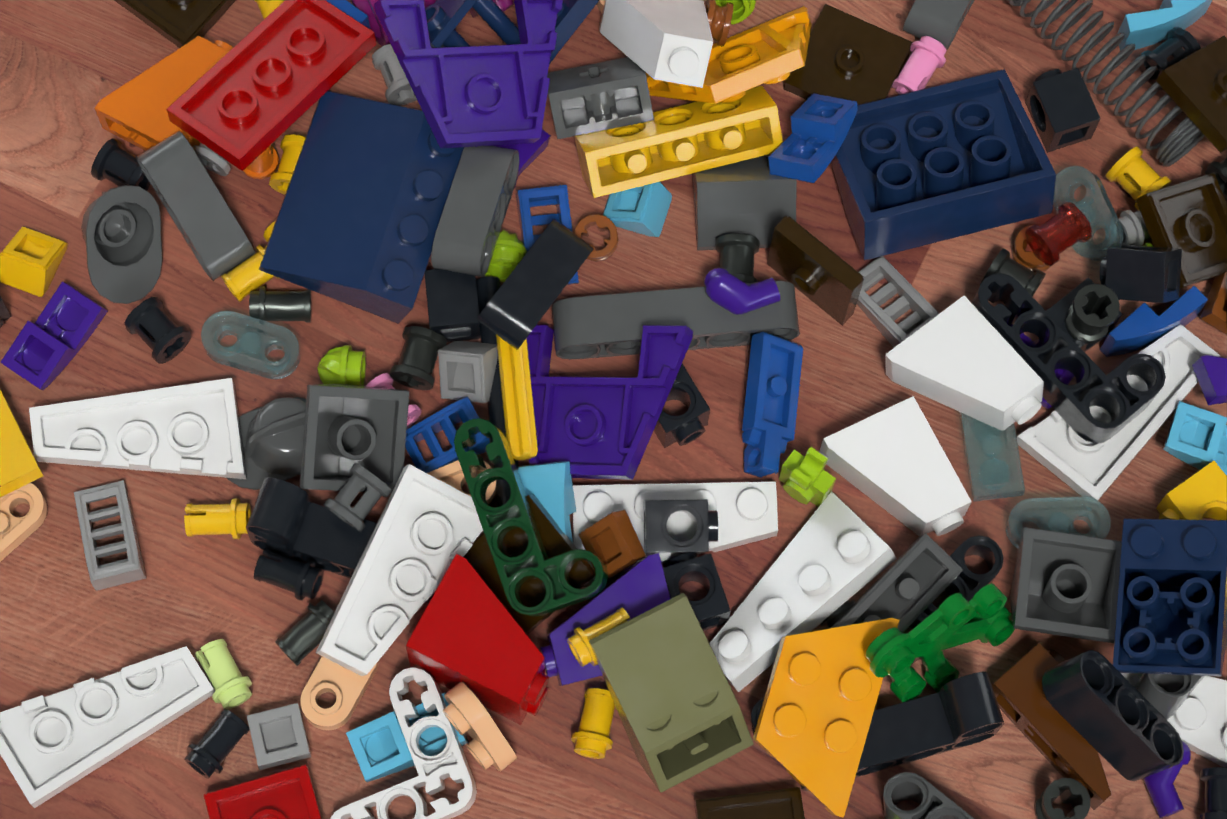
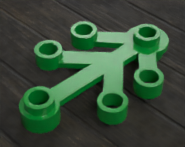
M993 583L981 588L969 602L961 593L951 595L936 611L909 633H902L898 628H890L874 639L866 651V658L871 662L870 670L876 677L890 675L892 679L890 690L902 703L913 700L920 695L926 686V682L938 693L944 684L957 679L960 674L959 670L944 657L942 650L978 639L982 643L989 642L992 646H998L1012 635L1015 630L1013 629L1012 613L1004 606L1007 597ZM921 657L926 669L924 679L914 668H910L915 658Z

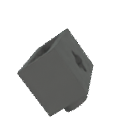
M629 57L549 72L547 78H550L548 95L557 139L654 120L646 73Z

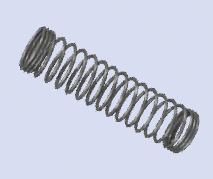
M1006 0L1011 6H1021L1020 15L1021 17H1031L1030 26L1032 28L1042 27L1041 38L1052 39L1051 48L1053 50L1063 49L1061 58L1063 61L1073 60L1072 69L1076 68L1080 57L1102 41L1114 27V21L1106 23L1090 37L1077 54L1066 57L1065 55L1070 45L1086 35L1104 15L1103 10L1097 11L1073 33L1066 43L1060 46L1055 45L1059 35L1077 23L1090 10L1093 0H1087L1078 6L1065 19L1058 30L1050 35H1045L1048 25L1068 11L1078 0H1071L1060 10L1069 1L1062 0L1046 21L1040 24L1034 23L1038 13L1048 8L1056 0H1042L1034 11L1027 14L1024 13V8L1031 0ZM1119 33L1109 40L1087 65L1080 67L1079 71H1084L1083 80L1085 83L1095 82L1093 86L1094 94L1105 93L1103 100L1105 105L1116 104L1114 109L1115 116L1127 115L1125 119L1126 128L1138 126L1135 132L1137 139L1148 137L1146 142L1147 150L1159 148L1156 159L1163 163V167L1171 166L1193 149L1205 135L1186 117L1167 138L1150 146L1158 131L1182 112L1178 105L1155 128L1140 135V131L1147 120L1172 100L1168 94H1165L1144 117L1129 124V120L1136 109L1151 99L1162 87L1155 82L1132 107L1123 112H1118L1123 101L1145 84L1154 75L1157 67L1152 66L1148 68L1127 88L1123 95L1108 101L1112 90L1130 77L1144 63L1146 55H1141L1133 60L1116 77L1111 85L1097 90L1102 78L1117 68L1134 51L1135 44H1130L1121 50L1099 75L1087 79V74L1092 66L1109 55L1125 38V33Z

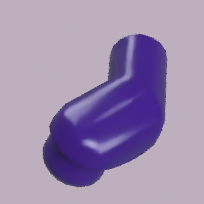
M714 268L706 274L704 279L708 297L716 304L736 315L745 314L781 300L777 284L773 278L748 286L732 274H729L726 269Z
M1183 741L1184 753L1180 764L1143 778L1160 819L1184 810L1173 784L1182 765L1188 764L1191 759L1190 749Z

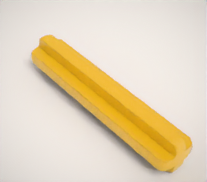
M496 334L506 439L513 459H531L536 457L538 446L527 339L516 350Z

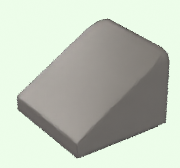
M454 341L439 349L441 398L461 400L468 396L471 402L487 403L490 398L498 359L497 344Z

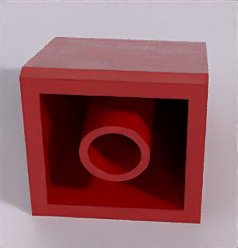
M456 554L406 644L410 667L424 670L437 683L449 689L463 682L484 707L521 725L527 713L534 716L537 715L549 692V688L546 687L549 677L545 675V657L468 560Z

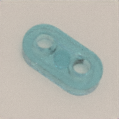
M1070 166L1061 170L1056 175L1053 205L1071 246L1079 255L1085 258L1102 261L1103 257L1107 256V248L1120 246L1123 240L1122 226L1100 178L1084 167ZM1084 185L1086 187V195L1081 201L1076 202L1074 192L1079 186ZM1104 228L1106 233L1104 241L1095 245L1093 241L1094 233L1098 229Z
M220 311L210 316L205 321L201 330V340L207 355L217 363L269 379H282L289 376L300 363L301 351L298 340L293 332L283 326L234 311ZM226 335L237 337L236 343L231 347L221 346L220 341ZM279 349L285 353L280 361L272 362L267 359V355L272 350Z
M1090 497L1025 499L1014 506L1006 521L1007 536L1010 542L1018 549L1023 523L1026 521L1036 523L1040 530L1102 539L1106 538L1111 527V519L1106 507L1098 500ZM1075 520L1085 521L1090 527V532L1087 534L1077 532L1073 522Z

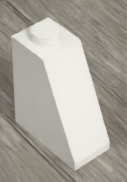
M605 0L599 31L603 36L654 80L703 88L713 46V38L703 0Z
M965 295L885 354L886 375L892 382L1001 431H1004L1015 421L1019 425L1027 422L1042 406L1040 402H1042L1044 381Z
M914 396L823 438L819 452L829 458L826 465L919 537L935 531L937 536H941L964 523L962 517L965 516L972 501Z

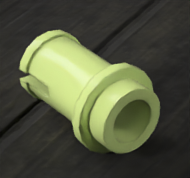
M224 639L211 641L195 653V658L200 662L215 690L212 695L215 703H221L224 709H232L243 704L252 696L249 689L252 682L248 676H242Z

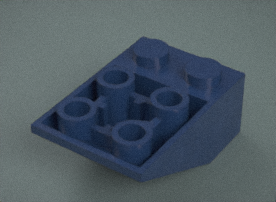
M1124 519L1113 666L1121 673L1222 676L1227 645V520Z

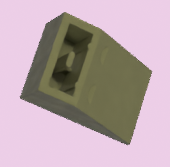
M684 593L589 640L637 760L660 793L754 745L735 695Z

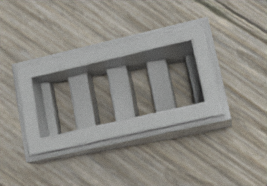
M883 256L878 257L859 271L864 276V281L857 305L893 348L939 314ZM885 278L888 281V284L872 296L866 293V291ZM898 293L900 298L884 310L880 307ZM911 309L913 313L898 325L894 322Z
M122 480L74 492L88 573L94 589L98 591L146 579L125 481ZM112 497L117 498V506L92 512L89 511L88 503ZM120 516L121 523L93 529L92 522ZM124 534L125 541L97 547L96 540ZM127 551L128 559L101 565L100 558Z

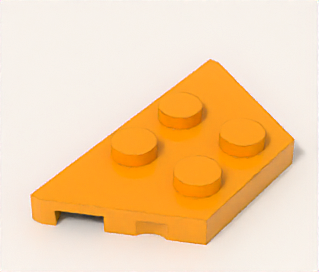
M803 6L727 38L724 46L714 43L703 88L654 80L646 73L650 96L707 103H729L739 100L745 96L746 90L763 83L775 84L787 79L791 71L805 66L812 27L807 8Z
M886 618L788 635L781 638L753 740L786 768V771L801 786L808 789L825 806V809L834 816L844 818L884 678L876 677L870 670L871 662L866 658V651L869 645L881 633L890 628H898L899 619Z

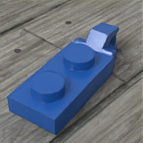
M765 332L752 335L742 431H744L742 433V441L748 444L744 449V472L757 477L778 473L780 454H784L787 443L794 440L803 347L801 345Z

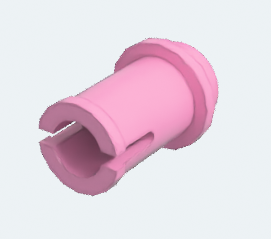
M922 36L919 41H914L911 44L910 50L912 54L892 85L893 88H896L895 91L898 94L902 95L919 91L926 87L936 68H941L946 63L944 55L947 50L942 43L932 37Z

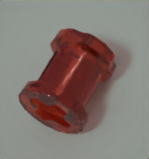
M1064 202L1059 206L1058 213L1040 226L1034 224L1027 228L1025 236L1028 245L1038 259L1044 264L1052 266L1059 261V255L1077 242L1085 243L1092 238V228L1082 211L1073 203Z

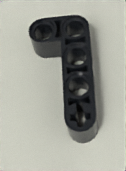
M1003 273L992 274L980 284L972 304L1044 381L1042 397L1085 441L1104 443L1111 439L1143 412L1164 386L1166 376L1160 361L1147 354L1132 355L1106 376L1012 276ZM1000 299L1004 302L1005 306L1000 303L993 307L988 301L994 303ZM1018 316L1013 326L1010 327L1007 323L1009 322L1011 324L1014 318ZM1024 332L1035 334L1041 340L1042 347L1033 348L1027 346L1020 338V334ZM1065 369L1070 371L1076 378L1077 384H1063L1057 379L1054 370ZM1127 375H1136L1142 378L1147 384L1148 391H1138L1132 388L1127 381ZM1089 407H1103L1110 414L1112 422L1102 423L1097 421L1091 415Z
M264 478L246 530L251 542L262 550L267 548L274 553L305 564L307 561L312 560L316 562V566L319 569L351 579L377 523L364 519L363 522L366 527L362 532H358L326 507L310 502L307 492L300 487L276 478ZM433 593L432 596L428 599V601H425V602L429 603L430 600L432 599L434 593Z
M978 672L969 674L944 684L938 693L874 710L855 778L969 746L996 735L1004 725V720L988 673ZM801 786L802 791H808L804 786Z

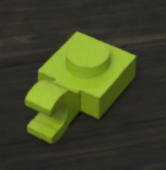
M812 446L808 449L806 456H803L794 449L782 465L779 480L784 483V490L802 504L811 502L819 507L833 490L836 481L834 476L824 470L829 458Z

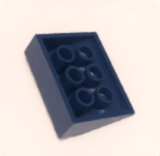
M1005 69L858 105V111L850 130L831 161L848 223L864 261L1051 214L1053 211L1056 173Z
M327 91L318 101L258 270L399 324L413 309L432 252L435 233L464 147L440 149L421 110Z

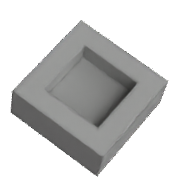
M298 703L247 715L256 760L260 770L311 757Z

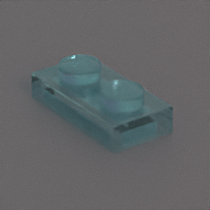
M959 412L973 502L1024 496L1025 486L1014 423L1004 431H1001Z

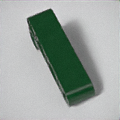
M480 418L471 419L463 423L455 435V451L511 607L521 614L537 617L591 599L600 594L607 584L608 572L603 560L590 551L579 549L548 559L503 432L488 420ZM481 432L487 438H493V442L486 445V452L490 462L496 466L502 462V468L487 469L483 457L474 450L469 449L470 446L476 444L475 435ZM477 470H485L478 475L476 474ZM495 480H506L511 488L510 499L501 507L494 508L489 506L485 495L488 486ZM512 529H523L528 536V547L520 556L509 557L503 550V539ZM580 560L592 562L596 571L594 582L585 589H576L569 580L570 568ZM530 578H539L543 581L546 588L545 598L536 607H527L520 598L521 586Z

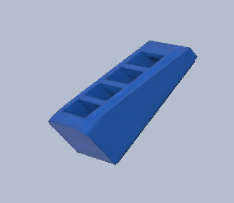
M567 185L517 190L516 201L521 238L527 252L541 235H533L532 226L549 225L553 219H556L572 231ZM556 205L557 214L531 216L530 208ZM578 272L575 273L567 285L579 283Z
M468 396L448 405L406 430L405 448L416 468L428 473L459 460L454 445L457 432L454 425L461 421L465 423L468 420L479 418ZM442 430L452 447L446 452L442 450L435 436L436 433ZM479 432L475 435L476 444L470 446L469 449L482 454L486 452V445L490 443V438ZM425 440L434 459L427 463L416 445L417 442Z

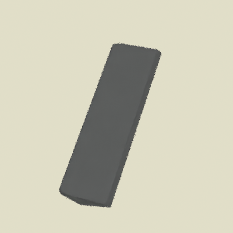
M925 533L913 542L831 628L895 618L900 620L898 629L903 633L963 569Z

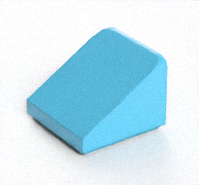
M661 182L612 193L609 195L603 216L609 218L616 227L646 236L659 237L672 201V195Z

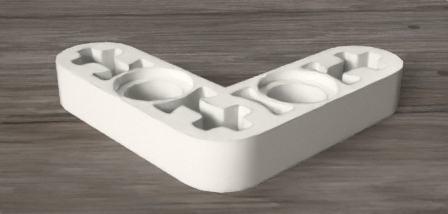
M404 669L396 674L391 681L389 694L419 776L343 806L335 811L330 819H348L350 817L353 819H375L369 812V809L376 806L378 819H390L388 815L389 805L399 796H409L414 800L416 814L413 819H451L469 810L475 802L477 794L476 784L455 728L442 711L446 704L438 684L430 674L422 669ZM415 680L418 685L427 686L428 688L427 691L421 694L425 710L430 714L437 708L439 714L438 716L423 717L411 726L409 719L420 717L416 706L410 700L402 701V695L409 692L407 683ZM431 727L443 729L447 736L446 747L435 756L424 755L419 748L421 734ZM451 777L456 783L464 782L465 788L458 792L459 801L452 804L447 798H439L430 802L436 812L428 815L427 803L418 792L419 788L426 785V793L431 796L445 789L443 780Z

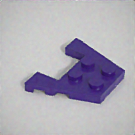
M378 0L374 4L378 19L440 149L534 143L541 138L550 78H547L551 52L555 50L557 33L555 32L557 14L562 9L563 0H514L521 44L432 48L430 46L424 0Z
M536 325L526 338L538 446L536 457L529 459L530 465L569 461L572 478L633 480L692 341L693 330L687 326L643 325L639 370L636 378L550 377L549 370L554 330L547 325Z

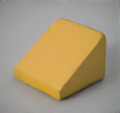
M22 226L0 253V282L42 297L55 276L67 250L68 243Z

